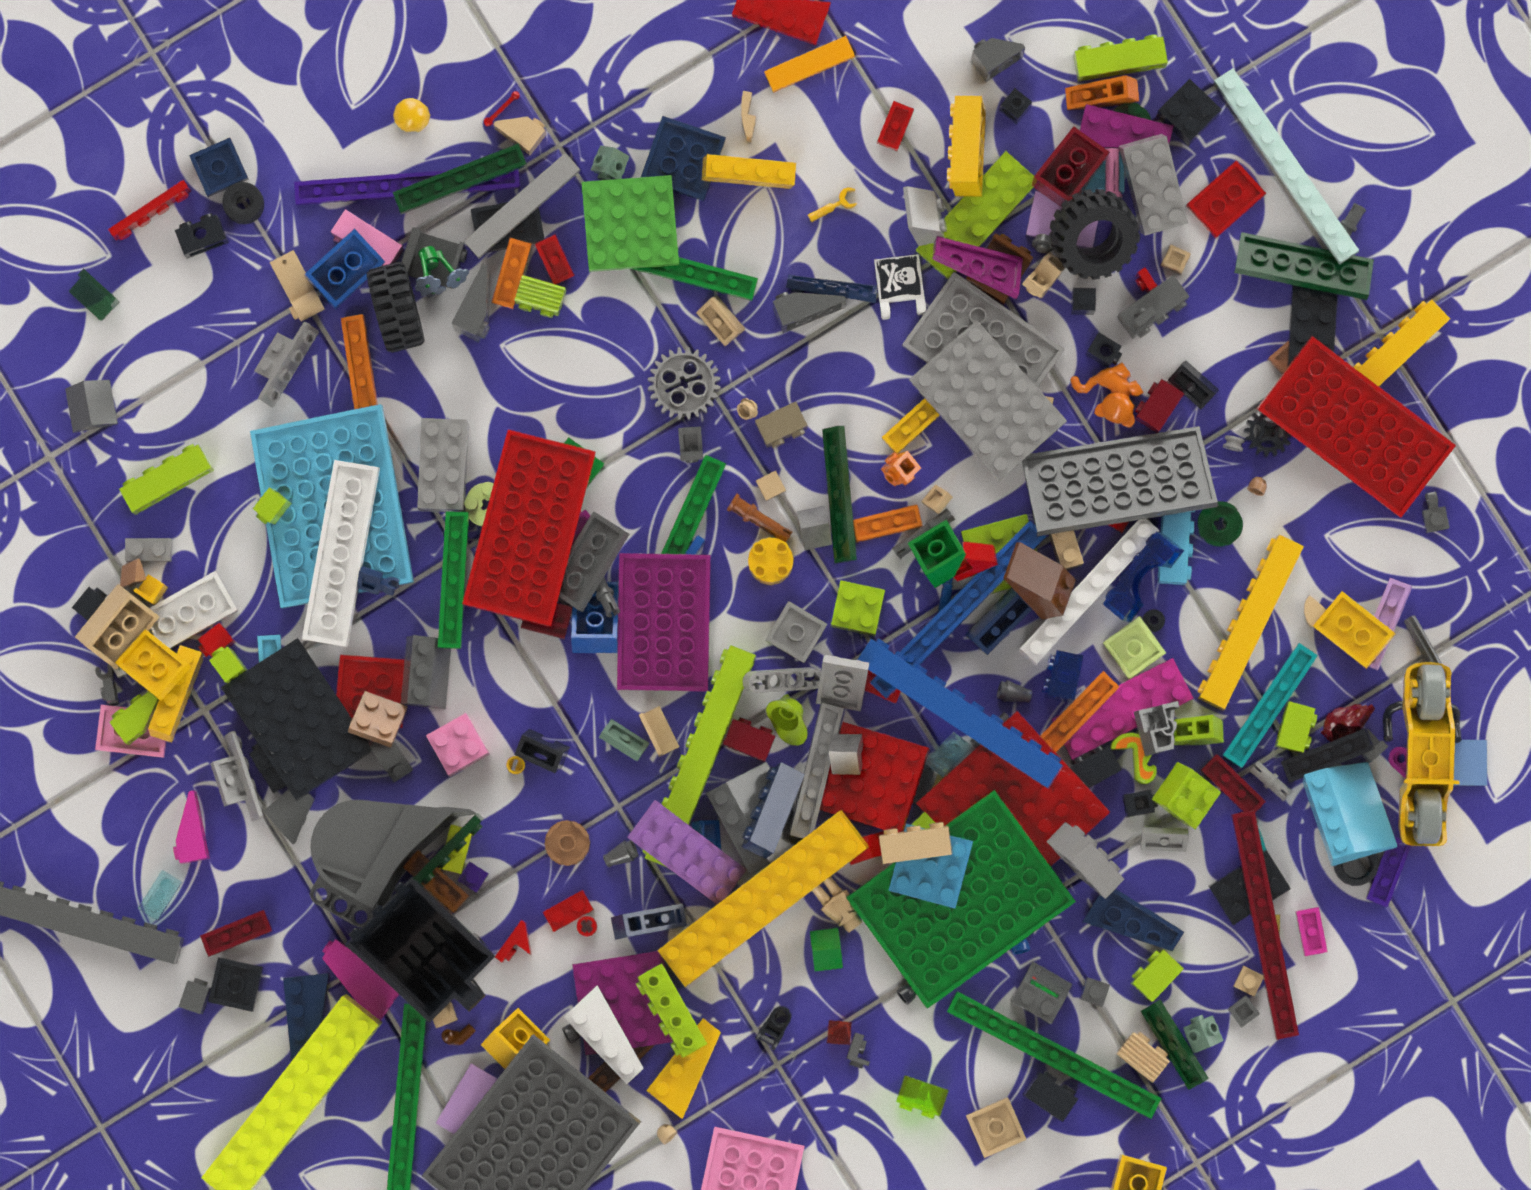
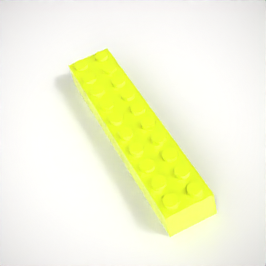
M348 994L343 995L201 1178L215 1190H253L383 1022Z

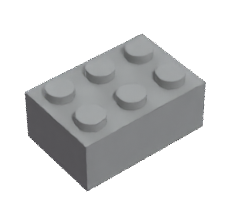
M1065 822L1050 837L1047 843L1082 881L1106 899L1124 880L1118 873L1121 869L1112 860L1107 861L1109 858L1108 854L1100 847L1096 848L1098 844L1089 835L1084 837L1085 833L1078 826L1071 827Z

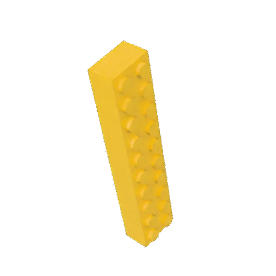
M843 811L837 812L657 951L684 987L690 985L869 848L868 844Z

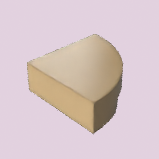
M1309 595L1304 603V616L1307 624L1313 627L1326 609Z

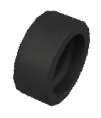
M1377 855L1367 856L1370 866L1368 872L1362 877L1354 878L1349 876L1343 869V863L1335 865L1334 871L1337 877L1345 884L1351 886L1364 885L1370 882L1377 874L1379 868Z

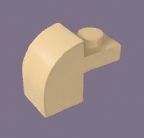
M1049 252L1022 285L1026 287V290L1031 295L1042 298L1060 277L1065 267L1058 257Z

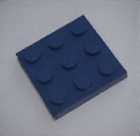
M662 116L641 177L671 175L674 192L704 201L711 181L702 180L703 158L707 154L721 155L726 137Z

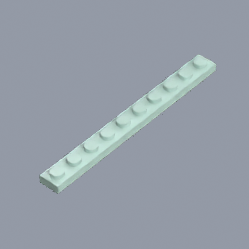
M1231 69L1215 79L1214 84L1337 262L1341 264L1357 254L1359 249L1235 70Z

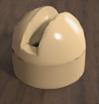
M664 1124L657 1130V1136L664 1145L669 1143L677 1134V1131L669 1124Z

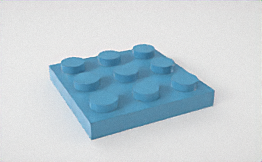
M906 823L904 832L907 831V828H906V827H910V826H914V825H910V824H907V823ZM950 835L952 855L896 862L889 891L956 908L973 841Z

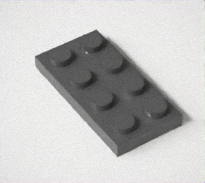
M593 511L571 548L559 597L583 612L630 534Z

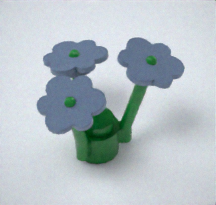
M427 246L419 251L418 255L421 260L423 277H419L416 280L415 290L420 291L421 296L429 298L446 291L445 286L440 287V279L434 278L431 274V270L438 267L439 260L450 272L446 283L448 287L454 289L466 281V276L469 274L468 269L462 270L460 268L454 270L444 258L441 250L436 251L433 246Z

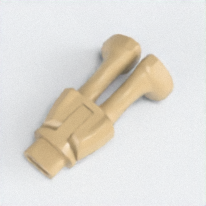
M829 877L823 883L829 889L832 897L820 885L812 890V892L823 905L821 910L839 926H843L849 933L859 926L862 920L846 898L850 895L849 892L842 890L833 878Z

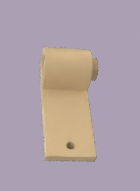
M294 250L270 262L292 304L289 310L295 320L299 318L302 322L325 310L314 287L305 278L306 272Z

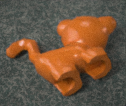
M1123 363L1101 370L1091 377L1085 385L1080 383L1077 376L1071 377V385L1078 393H1088L1097 384L1111 391L1104 398L1103 402L1096 406L1094 411L1096 416L1105 417L1107 420L1116 424H1122L1127 428L1134 425V404L1130 399V395L1138 397L1144 391L1136 380L1128 382L1127 379L1131 377V374Z

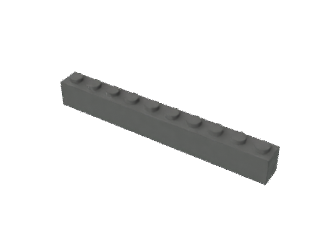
M0 881L1 916L171 964H177L184 941V938L179 936L180 932L167 928L166 932L158 931V926L144 922V926L135 924L136 919L122 916V920L113 918L114 913L100 910V914L91 912L92 907L78 904V908L69 905L70 901L57 898L55 902L48 900L47 894L35 891L34 895L25 893L26 888L13 885L12 889L3 887L4 882Z

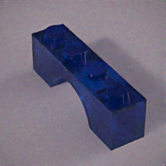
M1156 531L1155 534H1152L1147 539L1144 549L1134 556L1133 564L1130 568L1120 575L1119 582L1115 588L1108 591L1103 605L1122 621L1131 623L1144 605L1139 593L1140 583L1144 575L1156 567L1172 568L1184 550L1165 534Z

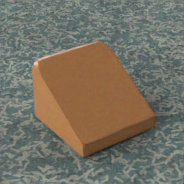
M140 558L122 566L120 585L123 588L133 587L147 580Z

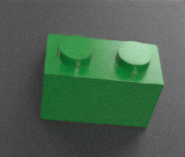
M947 520L908 543L924 574L934 588L953 578L966 556L963 547Z

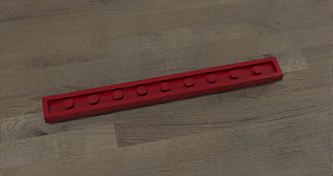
M1255 810L1231 814L1275 1039L1279 1040L1298 1036L1299 1031Z

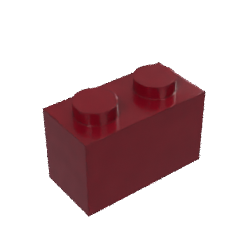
M1161 379L1159 384L1156 382L1152 384L1147 392L1151 396L1147 402L1142 400L1135 410L1138 413L1135 420L1155 433H1159L1184 395L1183 392Z
M741 717L738 720L733 719L723 746L766 762L776 736L772 735L773 730L764 726H760L759 729L752 727L751 721Z

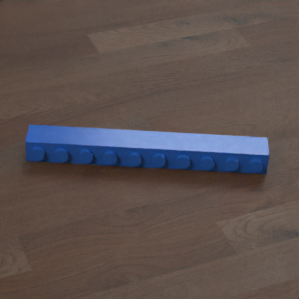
M878 638L876 642L870 639L857 659L862 662H868L869 671L1049 789L1063 768V765L1060 764L1061 758L1052 752L1048 755L1041 751L1043 746L1032 739L1028 743L1021 738L1022 732L1013 726L1010 730L1002 725L1004 722L1002 719L994 714L989 717L983 713L985 708L975 701L969 704L964 700L966 695L955 688L951 692L945 688L947 683L937 676L934 679L925 675L928 670L917 663L913 667L907 663L908 657L899 651L895 654L888 650L890 645Z

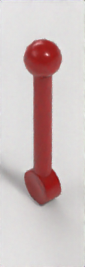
M512 92L511 97L490 118H485V126H492L493 120L513 100L519 99V92Z

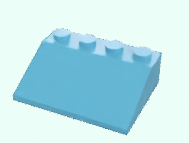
M1368 762L1330 767L1304 774L1303 785L1331 867L1397 847Z

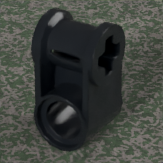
M786 1006L775 1007L767 1021L764 1022L755 1040L765 1042L775 1051L791 1021L792 1013L790 1009ZM778 1010H784L788 1014V1019L783 1023L775 1019V1013Z

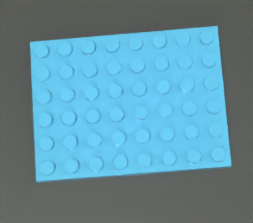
M379 404L250 431L261 497L270 487L292 503L275 525L269 522L266 524L280 608L304 605L309 602L334 460L380 468L363 566L382 572L383 578L395 577L399 579V585L414 583L383 405ZM358 589V594H359V593L367 592V591Z

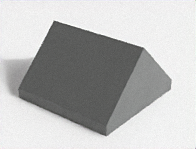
M110 380L82 381L65 388L73 433L118 424Z

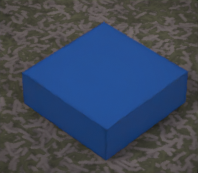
M699 535L696 536L686 554H698L705 544V539Z

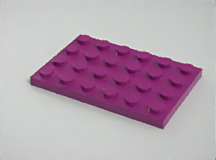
M619 553L618 608L620 612L618 614L617 690L708 691L711 555Z

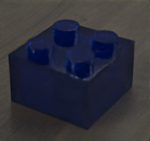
M1056 650L1054 655L1050 654L1046 670H1050L1049 677L1044 678L1042 692L1046 693L1045 698L1066 703H1072L1075 700L1084 655Z

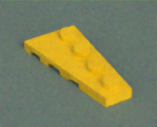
M704 1018L697 1026L707 1044L684 1058L681 1055H674L646 1090L681 1119L685 1115L721 1034L718 1029Z

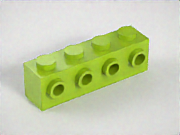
M662 963L637 977L639 982L636 983V986L642 996L645 994L648 996L650 1002L647 1005L653 1016L658 1014L662 1022L659 1023V1027L665 1036L670 1035L673 1041L670 1046L676 1056L681 1055L684 1058L707 1044Z

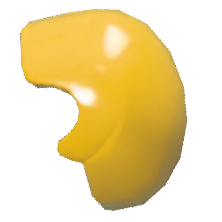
M407 98L395 106L393 118L395 124L401 130L420 132L428 125L430 113L428 107L420 100Z

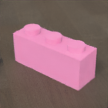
M346 209L331 230L334 236L333 241L338 244L355 228L383 258L385 263L382 266L395 263L404 250L401 244Z

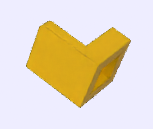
M148 574L147 580L143 581L138 589L135 588L133 591L153 605H156L168 587Z

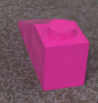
M194 790L188 793L176 837V846L173 847L175 859L179 860L180 864L210 859L198 796Z

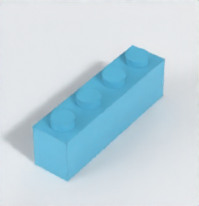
M1195 511L1161 516L1157 583L1185 585L1187 580H1191L1192 567L1188 566V557H1192L1193 544H1189V536L1194 533V521L1190 520L1191 512Z

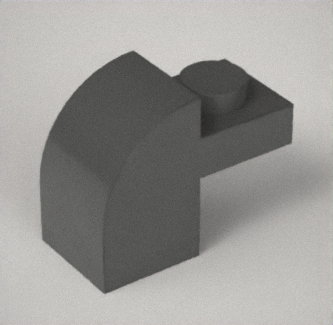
M366 739L370 744L369 747L394 782L413 771V768L395 741L392 747H388Z

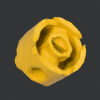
M771 537L756 542L752 546L748 557L750 573L762 584L775 585L783 582L790 575L793 567V555L787 543L778 538Z

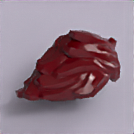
M1354 704L1348 707L1336 708L1328 713L1321 734L1332 742L1360 731L1375 711V707L1373 704L1369 706Z

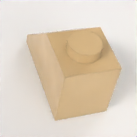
M529 117L495 121L493 124L496 131L512 143H519L520 148L530 156L547 135L544 129L545 125L536 118L531 120Z

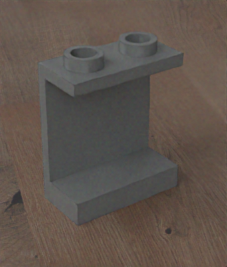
M412 227L401 263L405 264L408 276L418 279L423 277L421 260L418 255L422 248L433 246L436 251L441 250L444 258L454 270L459 269L461 262L465 263L468 250L465 249L464 242L457 244L424 234L421 229ZM439 260L438 267L431 270V274L434 278L440 279V286L453 289L446 285L450 272Z

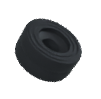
M238 182L231 185L225 191L222 205L225 213L232 221L238 224H250L262 215L264 198L259 189L253 184ZM242 197H246L250 201L246 209H240L237 206L238 200Z

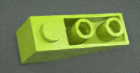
M149 691L143 696L141 694L137 695L130 701L131 705L125 710L121 708L111 716L113 719L109 723L127 745L133 743L148 730L159 701Z

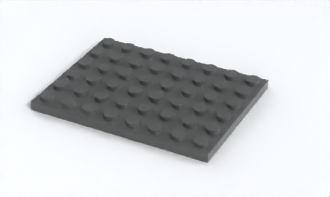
M533 1034L423 1173L422 1177L438 1190H588L641 1121Z

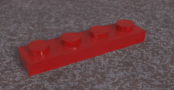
M182 180L108 230L116 241L118 239L124 240L138 226L141 228L150 223V218L156 214L162 215L170 209L169 206L174 202L180 203L185 200L191 190L186 182Z

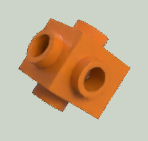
M908 451L899 454L894 452L885 459L886 464L881 468V471L889 483L897 486L910 483L921 467Z

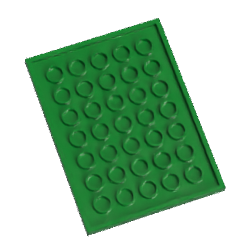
M995 790L945 825L949 826L950 835L973 841L956 908L889 891L896 862L846 897L927 1009L1076 902Z

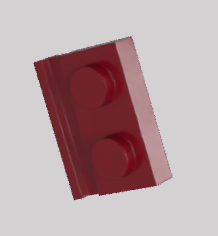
M557 603L551 627L523 620L521 629L565 640L573 607Z

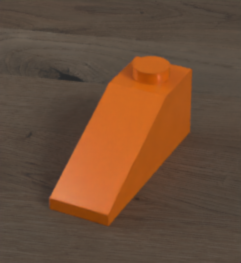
M1127 75L1065 88L1067 110L1085 109L1086 104L1095 107H1110L1139 102L1137 79Z

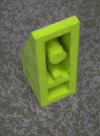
M1215 715L1174 719L1177 722L1176 730L1174 731V745L1224 743L1223 720Z

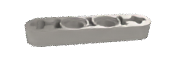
M811 667L750 671L743 677V686L747 691L754 693L817 689L819 687L821 671ZM795 673L797 680L794 685H790L789 678ZM776 675L777 683L771 687L770 678ZM813 675L815 676V678L811 681H807L804 679V677H813ZM755 679L762 680V683H754L752 685V681Z

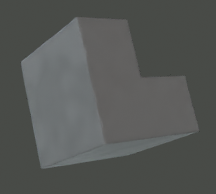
M825 506L797 511L804 550L832 545Z
M862 734L833 735L829 749L832 774L860 775L862 770Z

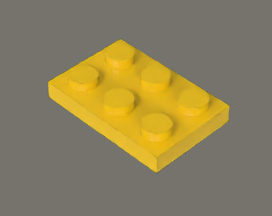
M1343 591L1313 625L1316 630L1366 669L1396 635L1395 632Z
M146 629L115 662L119 668L160 701L191 669V666Z

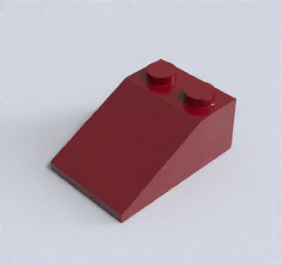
M1073 126L1035 174L1031 186L1062 207L1061 204L1065 200L1070 201L1073 199L1072 195L1076 193L1081 195L1110 152Z

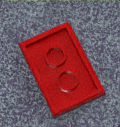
M1236 160L1188 202L1186 207L1216 239L1262 199L1266 192Z

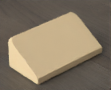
M718 296L710 298L696 312L724 346H727L745 330L744 326Z

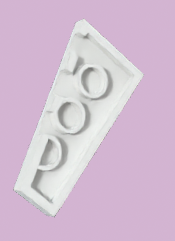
M598 986L564 1016L626 1084L644 1069Z

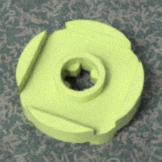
M491 482L480 483L474 486L468 492L464 502L465 511L469 512V519L480 527L483 526L487 509L483 510L481 508L483 507L482 502L484 500L489 501L493 488V483Z

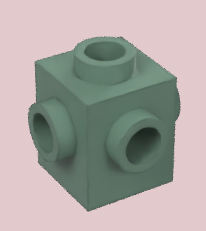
M600 145L591 171L598 174L597 178L600 180L621 179L630 156L614 147Z
M1199 1015L1190 1019V1025L1183 1027L1193 1053L1223 1041L1213 1015L1206 1018L1203 1015Z

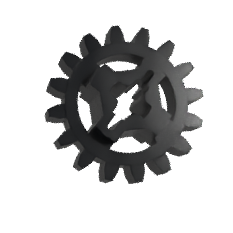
M1260 411L1259 416L1253 413L1251 416L1254 421L1247 420L1246 424L1250 427L1243 430L1244 433L1249 435L1244 439L1245 442H1251L1248 449L1256 448L1255 455L1264 452V458H1267L1269 453L1276 457L1277 450L1283 453L1285 451L1283 445L1289 446L1291 444L1287 438L1293 436L1283 430V438L1280 440L1281 438L1278 434L1281 427L1275 423L1267 422L1265 420L1267 417ZM1255 425L1258 429V436L1256 438L1253 433ZM1274 427H1276V428L1273 430V433L1271 434V436L1269 435V436L1264 437L1263 439H1261V437H1262V436L1264 435V433H1265V429L1268 431V430L1273 429ZM1267 443L1270 444L1272 447H1264L1261 446V444Z

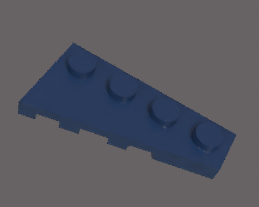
M789 274L787 278L786 288H791L792 292L803 293L804 291L813 292V294L845 296V298L876 303L877 285Z

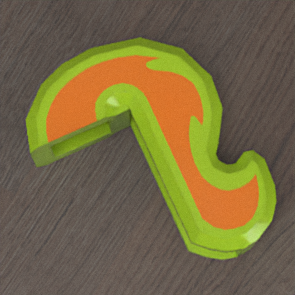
M1125 733L1118 736L1111 743L1110 748L1111 750L1132 749L1134 780L1143 785L1153 781L1156 777V766L1147 765L1152 755L1145 756L1140 735L1137 733Z

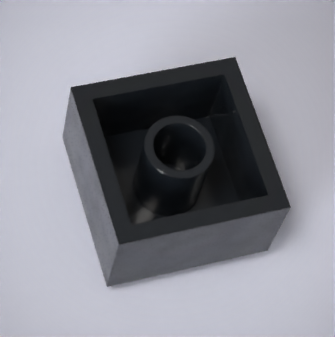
M1189 79L1158 110L1156 116L1164 124L1172 125V132L1189 146L1220 115L1222 109Z
M1044 1071L1043 1074L1037 1072L1022 1095L1063 1122L1078 1101V1098L1074 1096L1077 1092L1067 1085L1063 1084L1061 1087L1056 1084L1057 1078L1047 1071Z

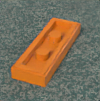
M514 238L509 239L491 303L513 309L531 243Z
M918 505L853 520L857 543L923 526Z

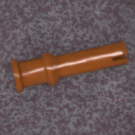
M738 493L727 508L728 512L732 511L742 517V521H750L784 542H787L793 533L757 510L755 504L751 505L741 499Z

